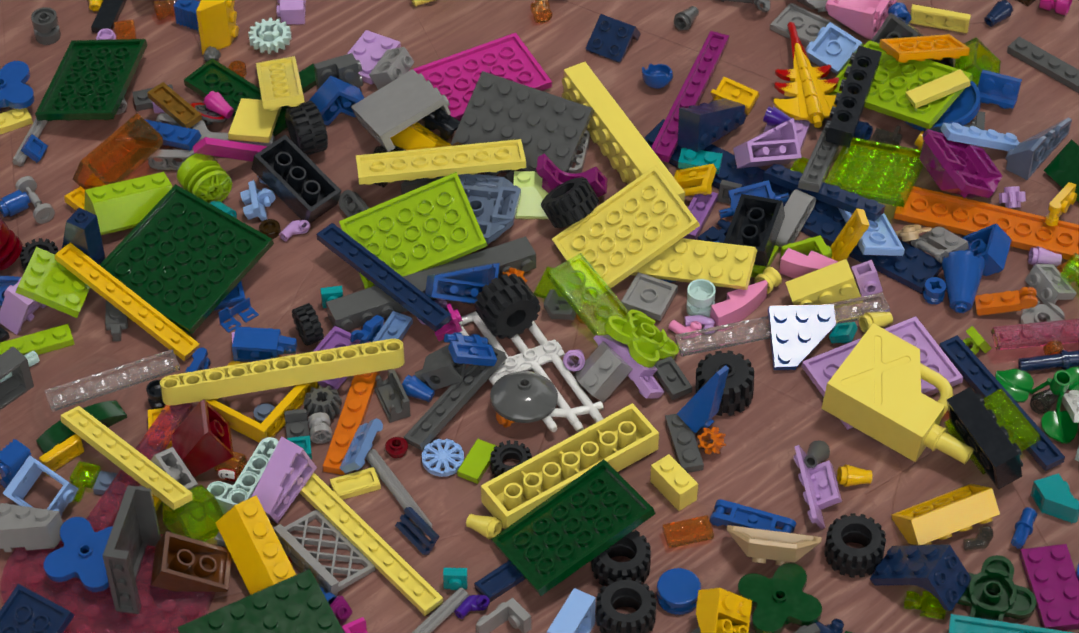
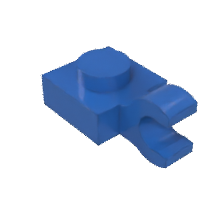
M376 315L371 320L366 321L362 330H355L351 333L350 341L360 340V344L367 343L368 341L372 342L382 328L384 318Z

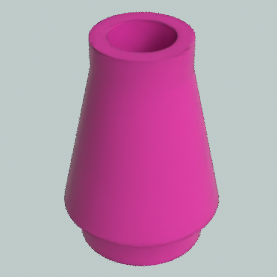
M211 91L205 97L204 104L207 109L224 116L226 119L233 115L234 109L219 92Z

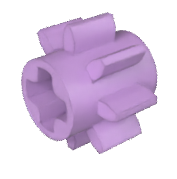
M1020 186L1004 187V193H999V203H1005V208H1020L1021 202L1026 201L1025 191L1020 192Z

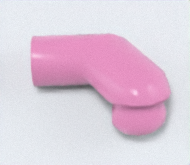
M672 320L668 329L682 338L697 337L701 333L702 325L694 321L691 322L690 326H683L676 320Z

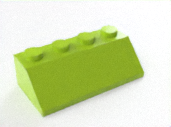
M160 172L86 189L84 209L97 215L101 235L134 228L171 190L172 184L166 174Z

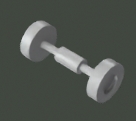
M31 176L22 177L15 184L16 191L26 192L30 201L36 207L33 211V217L38 223L49 222L54 217L55 210L48 203L42 204L34 192L37 188L34 178Z

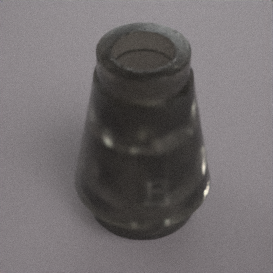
M1048 388L1032 396L1030 407L1037 414H1045L1056 403L1059 396L1053 394L1051 389Z

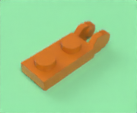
M1022 287L1016 291L976 295L977 315L1021 311V309L1035 307L1038 304V299L1035 297L1037 296V291L1033 287Z

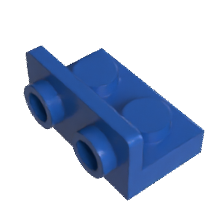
M982 70L978 84L981 103L997 104L1004 109L1014 108L1022 79Z

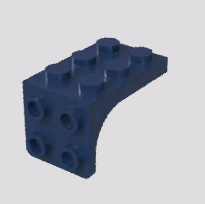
M950 544L892 546L881 563L876 567L870 580L874 585H914L932 593L946 611H952L968 587L971 577Z

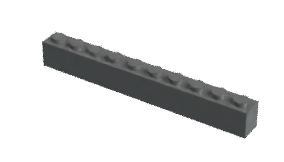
M525 236L458 258L446 264L404 276L403 278L425 294L427 275L490 263H500L499 279L503 275L502 272H509L510 267L524 272L536 268V253ZM377 286L326 302L327 315L332 326H337L345 331L363 326L366 321L371 320L376 315L385 319L390 316L392 311L398 313L408 311Z

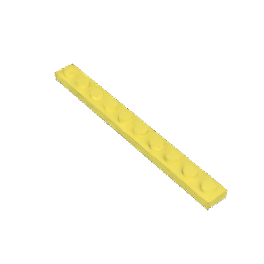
M313 473L299 493L328 519L424 616L443 604V597L328 485Z

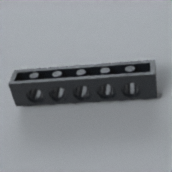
M858 46L856 53L852 52L849 61L851 66H847L844 75L847 79H842L839 91L842 92L837 93L834 102L837 106H832L829 118L832 120H827L824 132L827 133V142L850 148L875 78L882 52Z

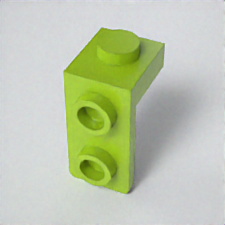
M821 235L789 243L781 247L780 259L788 248L807 256L812 250L832 258V250L830 246L825 244Z

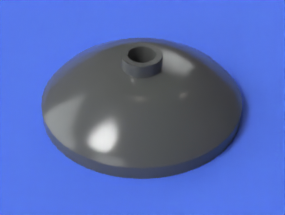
M517 371L504 375L494 383L490 393V401L494 410L505 419L519 423H530L542 420L554 411L558 401V393L554 384L546 377L530 371Z

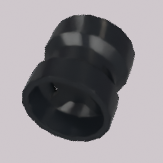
M153 380L146 387L149 406L152 409L169 407L162 400L161 380Z

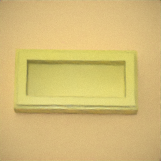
M374 467L330 479L332 490L342 500L381 489Z

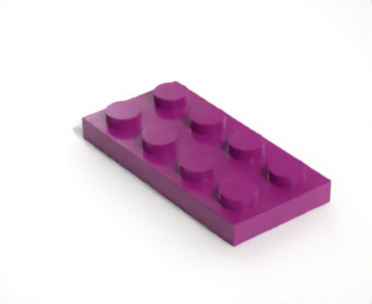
M1067 544L1021 549L1019 555L1030 590L1036 597V609L1042 628L1060 631L1079 629V580Z

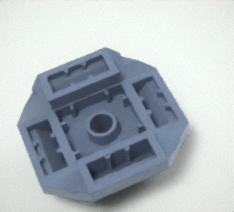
M482 174L458 175L486 243L495 242L502 233L514 225L521 188L516 185L514 186L505 177Z

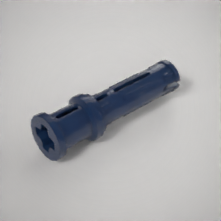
M1062 350L1059 354L1019 358L1018 367L1021 371L1026 372L1059 367L1066 370L1069 367L1079 366V350L1069 352Z

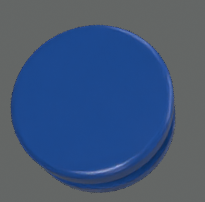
M674 568L664 572L657 583L656 596L661 608L676 615H683L693 611L697 606L698 590H701L699 578L693 572L683 568Z

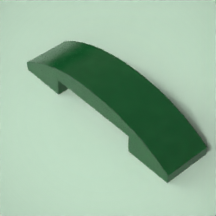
M116 400L100 402L83 408L102 424L105 423L107 428L127 418V414ZM60 420L47 429L36 440V443L45 454L54 446L64 442L76 433L65 426Z

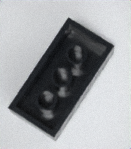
M286 135L254 155L251 169L301 220H307L309 223H312L338 204L342 190Z
M969 387L947 399L950 423L965 444L974 449L972 454L999 490L1022 477L1021 467L1023 463L1020 459L1022 453L1016 443L1012 444L1008 439L1009 434L1004 426L1000 427L997 424V418L993 411L986 409L982 396L979 393L975 394L972 388Z

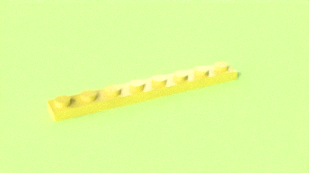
M80 406L60 415L61 422L142 486L150 488L156 497L173 510L193 500L191 491Z

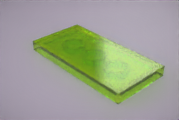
M582 253L550 270L546 275L595 336L608 335L604 329V324L610 316H618L624 319L629 312Z

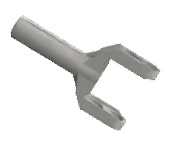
M161 113L157 116L156 122L166 121L171 125L181 126L167 113ZM203 120L191 127V129L199 130L202 135L197 143L204 137L261 146H269L275 142L273 134L269 143L229 140L228 133L210 132ZM193 148L192 150L157 149L150 153L148 164L151 168L157 170H178L188 157L196 153H194ZM153 158H161L163 161L158 162ZM174 158H180L183 162H177Z

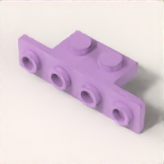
M800 445L795 446L796 455H794V460L801 471L798 476L801 484L805 487V492H803L804 499L810 506L808 516L813 524L816 523L820 529H824L825 524L821 510L842 502L833 465L828 460L814 468L807 467L804 463L806 453Z

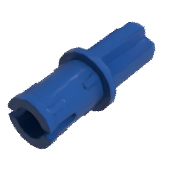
M1024 508L1020 520L1015 524L1016 531L1011 544L1018 549L1023 548L1028 535H1031L1033 532V523L1037 518L1036 510L1033 508Z

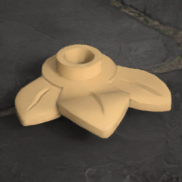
M919 224L906 225L902 230L895 231L897 236L902 237V241L919 239V233L931 231L932 228H922Z

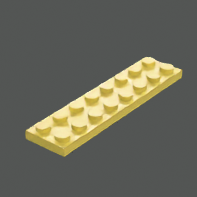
M517 139L356 155L359 185H372L374 183H392L401 180L413 181L421 178L433 179L448 176L455 172L458 175H474L481 172L519 170L526 168V158L522 141Z

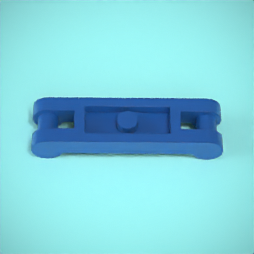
M722 499L716 501L714 506L715 512L711 514L709 519L711 524L715 526L732 525L787 533L793 532L796 527V522L793 519Z

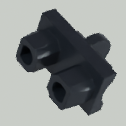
M441 108L421 119L425 121L424 127L428 130H439L440 137L444 140L450 139L460 124V121L448 115Z

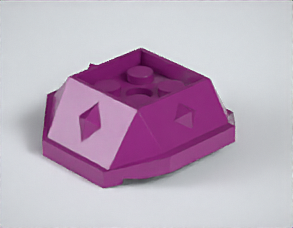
M927 129L922 135L924 140L919 159L940 190L961 195L963 198L981 196L990 198L995 192L1002 174L984 149L976 145L949 141L943 133Z

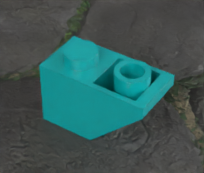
M1059 473L1034 481L1031 496L1042 513L1070 523L1077 522L1079 517V501L1073 497L1068 483L1063 481Z

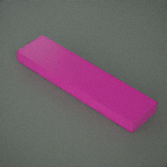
M204 137L193 146V150L197 154L253 162L254 155L267 146Z

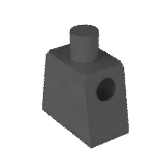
M449 344L429 354L425 358L423 369L415 372L417 378L424 383L427 382L434 390L462 382L466 364L454 363L448 349Z

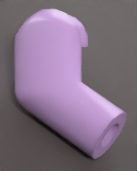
M703 315L684 317L685 326H690L691 322L697 321L703 326L704 332L715 331L714 324L716 323L712 318Z

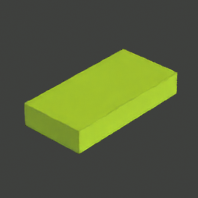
M477 439L458 469L457 476L478 484L491 463V452L494 451L496 445Z

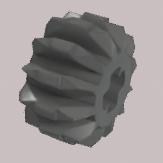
M320 384L318 389L311 387L310 393H306L303 404L304 409L307 410L308 417L314 413L323 412L328 414L330 419L334 420L335 415L340 414L342 399L337 389L332 390L330 385L323 388Z

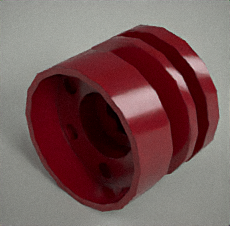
M0 218V271H2L18 259L23 243Z

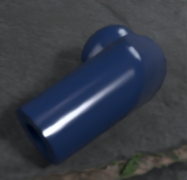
M834 619L828 625L820 622L816 623L820 633L843 632L844 623L840 619Z

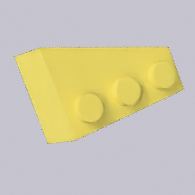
M847 259L785 282L794 305H834L835 308L863 303Z

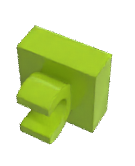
M973 326L966 330L971 338H966L963 342L967 346L973 344L970 350L975 355L979 352V347L985 354L992 349Z

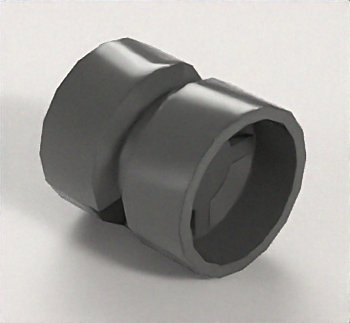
M48 7L35 10L31 15L36 41L43 45L56 43L61 37L56 11Z

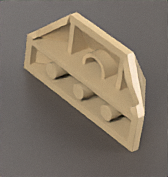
M727 525V531L747 557H752V562L766 563V559L776 560L775 565L795 563L821 543L822 539L819 536Z

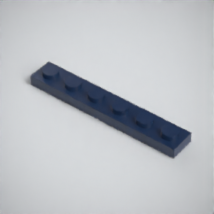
M773 164L764 172V180H769V182L793 191L798 189L815 197L816 200L850 213H854L856 208L863 209L867 219L874 222L885 210V205L875 200L864 198L857 193L848 192L836 185H830L823 182L819 193L800 189L798 184L802 173L785 168L780 164Z

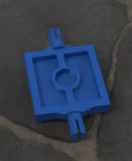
M769 180L728 191L731 202L730 208L718 210L720 219L734 216L741 194L782 200L783 203L788 201L789 194L787 192L776 196L771 189Z

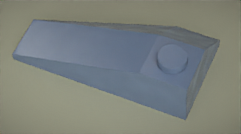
M1068 117L1019 143L1014 150L1011 149L1006 156V170L1028 180L1069 134L1072 119Z

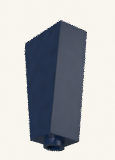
M78 208L66 221L62 248L71 242L100 265L106 258L97 215Z

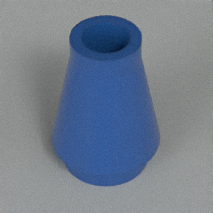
M407 375L402 383L407 396L430 402L435 394V390L428 387L415 375Z

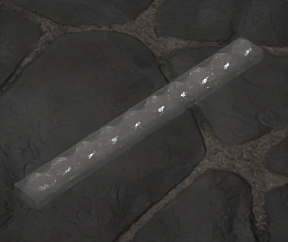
M883 293L824 304L834 305L836 324L858 321L860 316H863L866 312H890V307ZM768 316L677 334L675 335V342L679 348L680 356L683 357L770 339Z

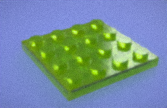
M853 138L850 148L843 146L825 183L836 185L840 189L857 193L859 196L875 200L879 203L904 207L924 166L919 159L921 150Z

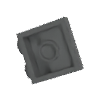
M352 53L314 64L317 90L330 75L358 88L363 86L362 77L358 73L362 71V66Z

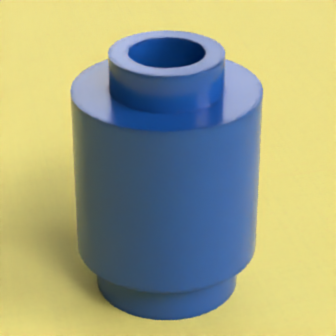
M17 190L1 198L0 212L3 217H11L29 208L30 199L26 192Z

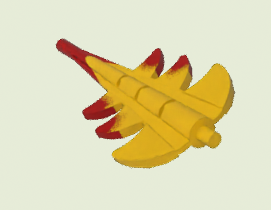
M789 22L787 27L791 38L793 69H776L775 75L785 81L795 82H776L774 87L781 94L795 98H775L773 103L776 108L795 120H808L814 124V127L820 128L824 118H829L832 106H837L834 104L836 95L826 94L836 89L839 78L819 80L830 73L832 66H811L798 37L795 23Z

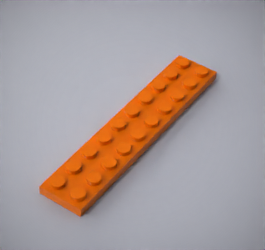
M907 184L903 186L894 213V219L931 228L939 226L952 233L965 236L997 223L1012 239L1011 247L1030 251L1032 247L1036 248L1039 246L1061 254L1062 259L1079 262L1078 224L1059 220L1057 226H1049L1045 223L1046 217Z

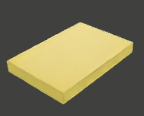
M241 98L228 133L229 140L269 143L281 107L274 111L264 110L262 100Z

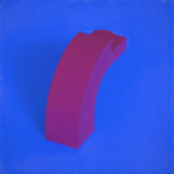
M545 153L538 156L536 171L542 178V188L548 193L566 181L584 177L597 197L607 194L608 179L596 166L582 173H567L560 170Z

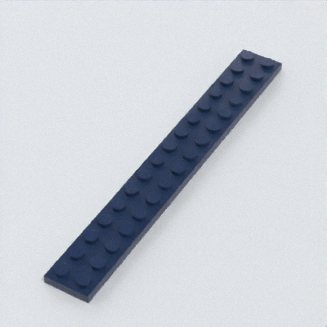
M664 119L644 138L650 147H652L665 121ZM713 144L702 150L723 154L719 174H715L712 186L718 189L722 180L742 184V187L767 181L763 179L764 170L759 167L737 168L735 155ZM677 145L669 164L678 168L681 149L684 147ZM769 182L776 196L788 192L790 198L793 190ZM816 200L815 206L801 232L812 238L821 235L825 244L831 246L846 222L837 207ZM902 240L900 242L905 249L903 256L863 255L858 244L849 254V257L861 263L872 260L876 271L921 294L924 292L926 280L931 277H937L943 270L942 263L938 262L935 257Z

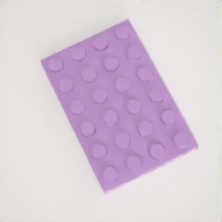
M916 316L885 328L888 332L919 348L920 363L941 374L949 381L952 387L962 383L963 376ZM861 338L802 361L803 370L823 397L828 381ZM921 379V393L931 396L939 392L935 386ZM841 420L847 430L853 428V426Z

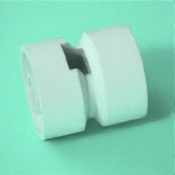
M697 279L688 285L686 311L689 316L703 315L710 317L711 305L715 304L716 290L714 284L709 280Z

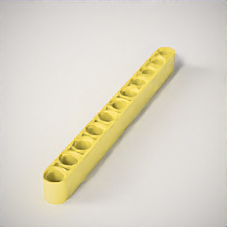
M387 339L169 375L160 381L162 400L166 405L173 406L198 402L203 399L210 400L395 369L403 366L405 363L403 342L399 339Z

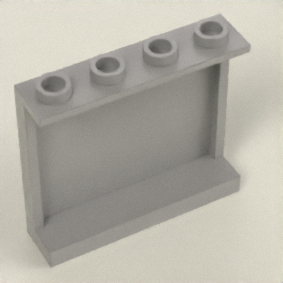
M413 69L351 106L359 123L387 152L395 149L390 139L391 137L438 108H441L448 115L451 114L448 108L450 103L446 96L441 95L436 87L434 88L429 80L426 81L421 73L417 74Z

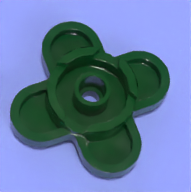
M1000 555L988 557L983 562L981 572L977 575L969 573L971 577L970 583L957 604L971 608L969 617L1001 622L1003 617L1018 620L1026 619L1033 614L1036 607V597L1033 592L1025 587L1014 585L1012 581L1014 566L1009 559Z
M794 563L783 564L778 567L772 578L751 573L739 580L738 595L752 600V606L755 607L752 615V627L756 633H781L785 625L791 622L800 626H809L819 622L822 614V605L816 597L803 592L807 583V573L800 565Z

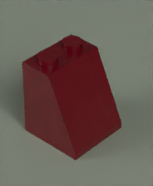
M205 399L197 404L171 435V447L175 449L194 478L234 457L230 424Z

